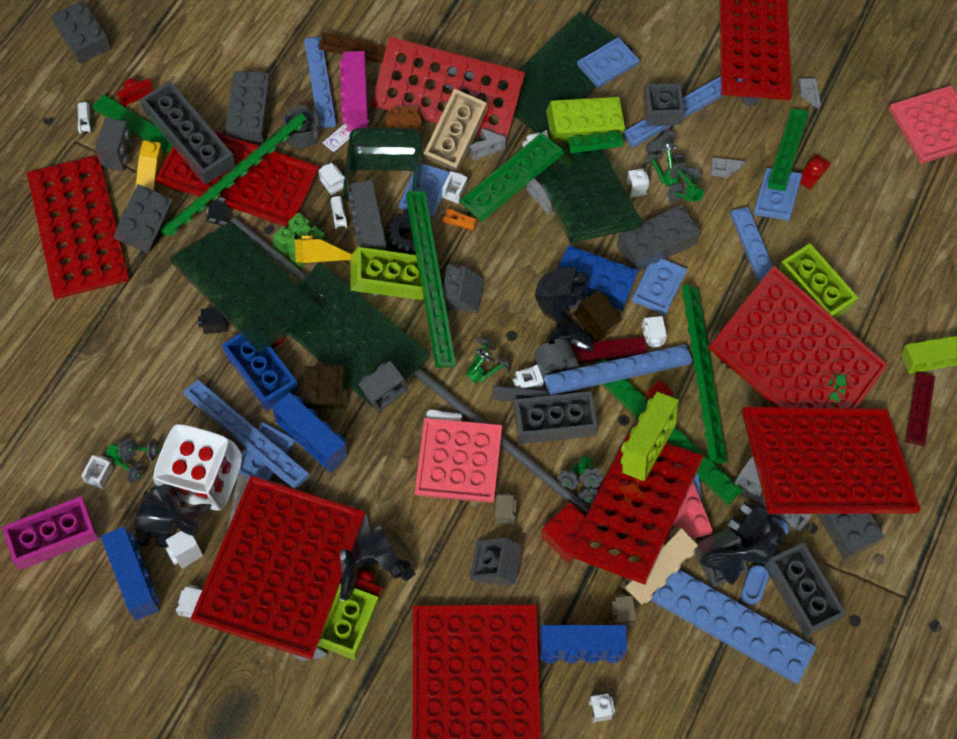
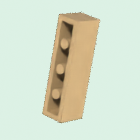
M675 526L667 537L646 585L626 578L620 584L621 587L641 605L649 602L657 588H661L667 583V578L681 568V563L695 553V548L698 545L682 528Z

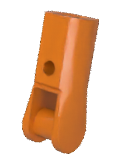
M446 209V216L442 219L446 224L459 226L474 231L477 223L476 218L458 213L452 209Z

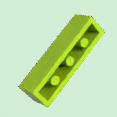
M946 336L936 340L929 339L919 343L911 342L905 345L901 357L908 373L956 366L957 336Z

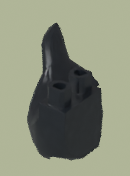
M576 267L559 268L545 274L537 283L535 297L543 314L561 324L551 333L549 337L550 344H554L556 339H567L569 343L577 347L593 351L594 344L592 338L574 323L566 308L576 305L577 300L586 299L585 287H580V285H588L590 277L587 272H578Z
M159 486L152 487L149 492L145 490L136 514L135 532L137 534V544L139 546H149L150 537H157L156 545L167 548L168 544L165 540L175 534L176 526L183 533L194 536L198 528V518L206 514L212 504H196L181 507L177 491L172 487Z
M744 501L738 511L744 514L746 519L742 521L734 515L728 523L730 529L740 537L743 549L713 551L700 559L702 565L721 571L730 585H733L738 579L742 561L766 564L779 547L782 538L786 536L784 528L772 514H768V511L758 504L754 506Z
M380 525L354 544L351 552L347 549L340 550L342 566L341 601H347L351 598L358 574L366 566L380 564L382 569L389 571L393 578L402 577L404 581H408L416 575L412 568L415 561L398 535L388 527Z

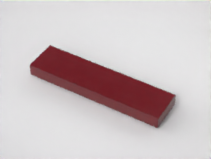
M645 336L593 342V351H587L570 344L578 364L598 362L603 358L606 361L617 360L648 353Z
M916 372L914 375L904 442L922 447L926 444L935 376L921 372Z

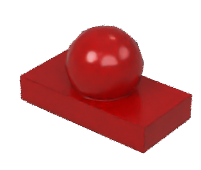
M128 78L123 84V90L116 93L120 104L127 106L154 90L149 78L141 82L135 78Z
M816 154L801 172L802 179L800 184L811 190L830 167L831 163Z
M362 570L358 574L355 588L375 595L379 600L381 598L382 588L374 585V574L370 570Z

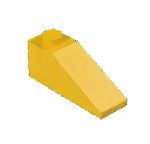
M142 142L138 160L136 186L139 184L156 191V177L161 169L164 158L161 143Z
M302 235L301 239H295L296 262L311 263L351 260L352 254L321 239H313V235Z

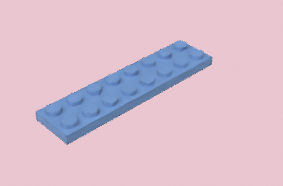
M681 570L674 574L672 573L667 578V583L655 591L650 601L795 684L799 683L816 649L810 643Z

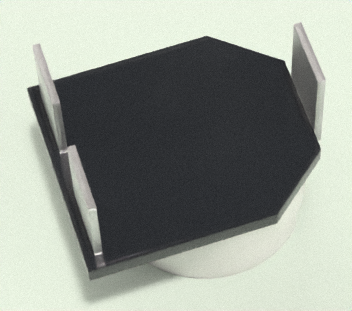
M219 198L209 204L206 222L226 227L229 208L224 202L226 199Z

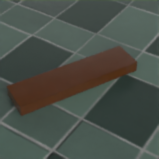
M322 32L319 50L342 55L343 52L364 51L365 60L382 63L386 46Z

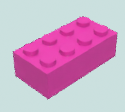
M364 51L343 52V59H340L343 124H346L347 131H368Z
M82 496L2 527L13 563L19 570L99 540L88 506Z

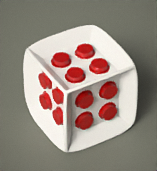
M175 424L170 430L158 457L153 480L157 487L167 486L174 488L180 501L192 505L212 504L211 510H222L231 495L239 474L242 454L232 440L222 435L188 425Z

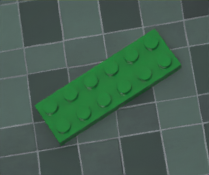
M540 133L462 197L459 202L477 220L482 222L560 158L564 152L553 141Z

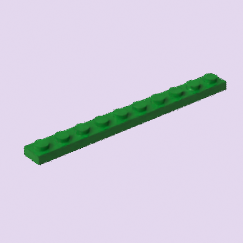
M302 113L297 114L164 225L160 232L164 236L174 235L179 230L178 226L193 219L192 215L196 211H203L207 207L206 203L212 199L214 201L221 195L220 191L225 187L226 189L230 188L235 184L234 179L249 172L248 168L252 164L254 166L259 164L263 160L262 156L265 153H272L277 148L275 146L280 141L282 143L290 137V132L293 130L297 131L303 127V122L306 120L305 116Z
M408 191L406 199L435 367L453 368L456 366L426 192Z
M686 284L682 286V298L685 303V315L688 321V333L691 340L690 348L693 352V366L696 371V384L699 389V402L702 408L708 456L710 461L724 464L728 461L710 354L707 348L708 342L699 289Z
M603 358V359H602L600 362H598L597 364H599V363H604V362H607V361ZM626 379L601 384L637 419H639L642 412L645 413L648 400ZM676 427L674 428L666 443L704 455ZM706 455L703 456V461L697 475L728 506L742 493V490L710 461Z

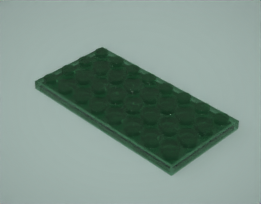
M579 11L518 69V71L525 72V77L514 117L536 133H543L547 130L549 135L550 130L546 110L551 101L586 99L597 88L579 68L577 61L617 37ZM624 43L631 51L633 50V48ZM506 81L499 89L506 90L508 82ZM497 98L494 101L501 107L504 104L501 98Z
M568 144L559 146L564 154L537 176L569 243L639 229L643 226L639 214L602 149L570 153Z
M231 221L169 257L171 263L258 352L263 351L321 313V308Z
M321 262L269 314L285 328V332L324 366H344L348 370V387L371 407H373L358 385L364 376L373 374L382 363L391 361L407 384L431 357L427 351L358 293L351 291V287Z

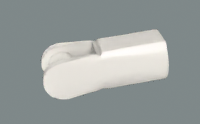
M87 102L78 103L79 134L85 131L91 133L90 105Z
M341 196L332 197L330 202L335 229L341 226L346 228L347 221L343 198Z
M429 410L426 417L430 419L461 421L462 414Z

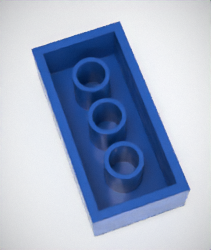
M568 245L558 269L576 267L578 272H587L590 277L589 284L580 285V287H585L586 296L589 297L599 290L607 296L613 308L621 311L624 310L638 273L636 269Z
M252 325L221 345L225 357L266 412L272 409L289 392L293 395L299 391L297 381L255 325Z
M289 392L272 407L275 422L328 472H333L347 458L346 440L339 433L335 434L326 421L319 420L317 413L312 408L307 409L299 396H293Z
M121 527L100 536L127 609L133 618L137 621L158 612L157 604H160V600L152 586L154 585L145 568L147 567L138 550L140 548L132 532H127L125 527Z
M541 625L539 632V660H544L545 663H556L557 660H565L566 663H577L578 660H586V663H597L598 660H607V663H618L619 660L623 659L627 651L626 625Z

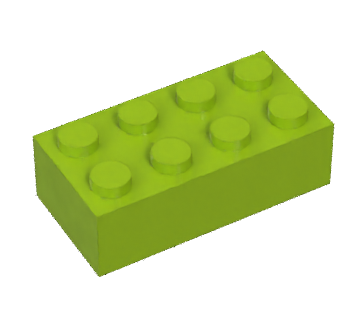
M619 97L551 101L546 110L551 141L554 143L567 142V137L575 135L604 133L612 130H620L622 135L625 131Z
M811 244L806 245L783 260L778 268L835 319L852 309L858 300L857 295Z
M357 247L351 255V291L423 300L416 255Z
M656 392L653 399H649L645 413L642 412L639 416L637 427L634 426L630 432V439L623 443L621 452H623L621 464H623L622 473L642 481L646 480L677 425L678 399Z

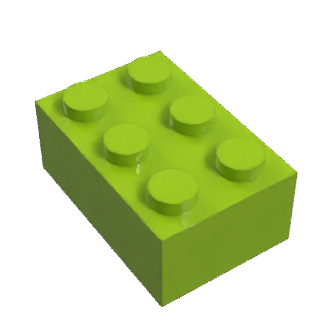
M340 583L318 647L356 661L378 608L379 598L354 588L351 598L347 601H341Z

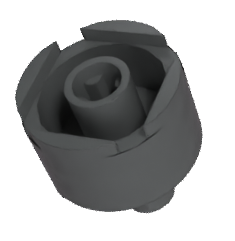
M307 106L292 107L283 116V126L297 114L302 113L306 118L303 122V127L289 133L290 137L287 139V142L293 148L313 146L317 144L320 136L318 115Z
M567 339L554 340L555 343L551 345L547 342L535 350V361L543 379L545 375L579 367Z

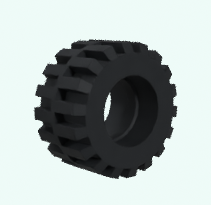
M404 211V214L398 213L397 218L393 217L391 223L388 224V246L391 252L416 255L414 240H406L401 237L405 233L412 232L408 211ZM431 222L432 231H433V237H434V228H433V224H432V222Z

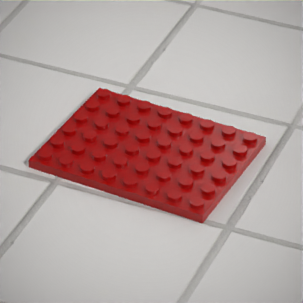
M775 266L768 270L707 347L775 407L857 408L888 366ZM832 372L836 375L845 374L848 386H840L834 389L836 378L832 375ZM830 378L833 380L832 386H829ZM839 389L846 390L845 394L839 392ZM837 392L838 398L841 399L840 402L829 400V395Z
M743 407L741 410L768 514H917L921 510L887 409Z
M250 476L191 615V621L313 660L336 592L342 580L340 550L347 549L350 552L352 551L365 517V512Z
M537 605L413 606L412 739H541Z

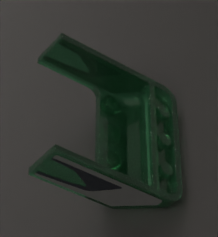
M412 128L353 129L349 135L343 187L346 201L349 202L348 191H351L350 184L353 183V175L357 170L414 171L412 191H420L422 170V137L420 132Z

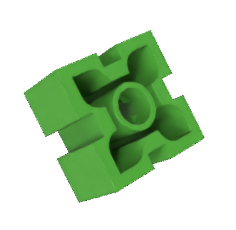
M298 212L288 221L289 227L287 229L282 227L272 237L274 247L284 256L289 253L290 261L301 269L307 263L296 262L295 239H301L302 235H313V239H321L326 242V237L316 226L310 228L309 221Z

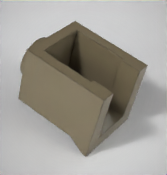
M501 493L496 496L494 524H515L516 500H513L514 496L512 494Z
M627 594L615 595V599L611 603L612 619H615L614 625H634L636 616L633 596H627Z

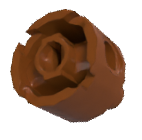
M400 106L389 110L385 121L387 139L389 142L394 143L396 147L407 148L413 146L421 137V118L415 107Z

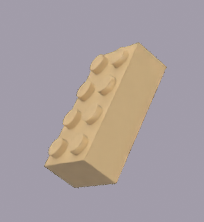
M454 89L424 152L426 159L459 172L470 149V145H472L489 109L487 103Z

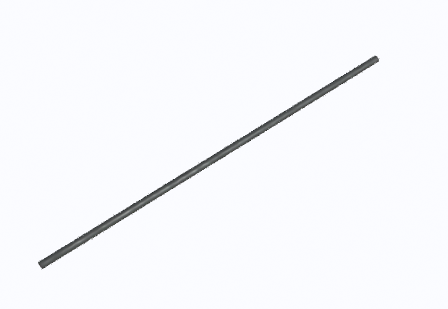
M234 216L230 220L232 226L470 422L488 424L240 219ZM501 435L500 446L567 502H571L584 516H587L590 510L587 504L566 487H563L559 481ZM605 526L599 527L604 532L609 530ZM622 533L617 535L620 539L627 538Z

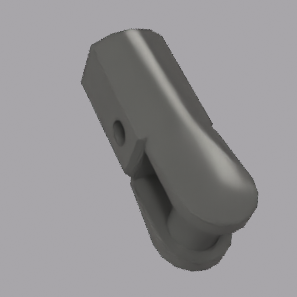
M668 130L647 144L645 148L647 154H658L661 152L658 149L663 148L662 145L666 144V142L674 144L675 133Z

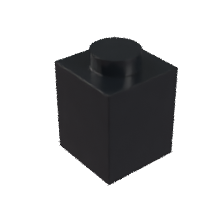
M224 307L201 309V316H198L199 328L202 327L204 334L227 332Z

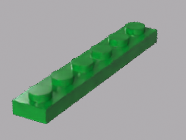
M791 108L768 182V189L786 191L809 111Z

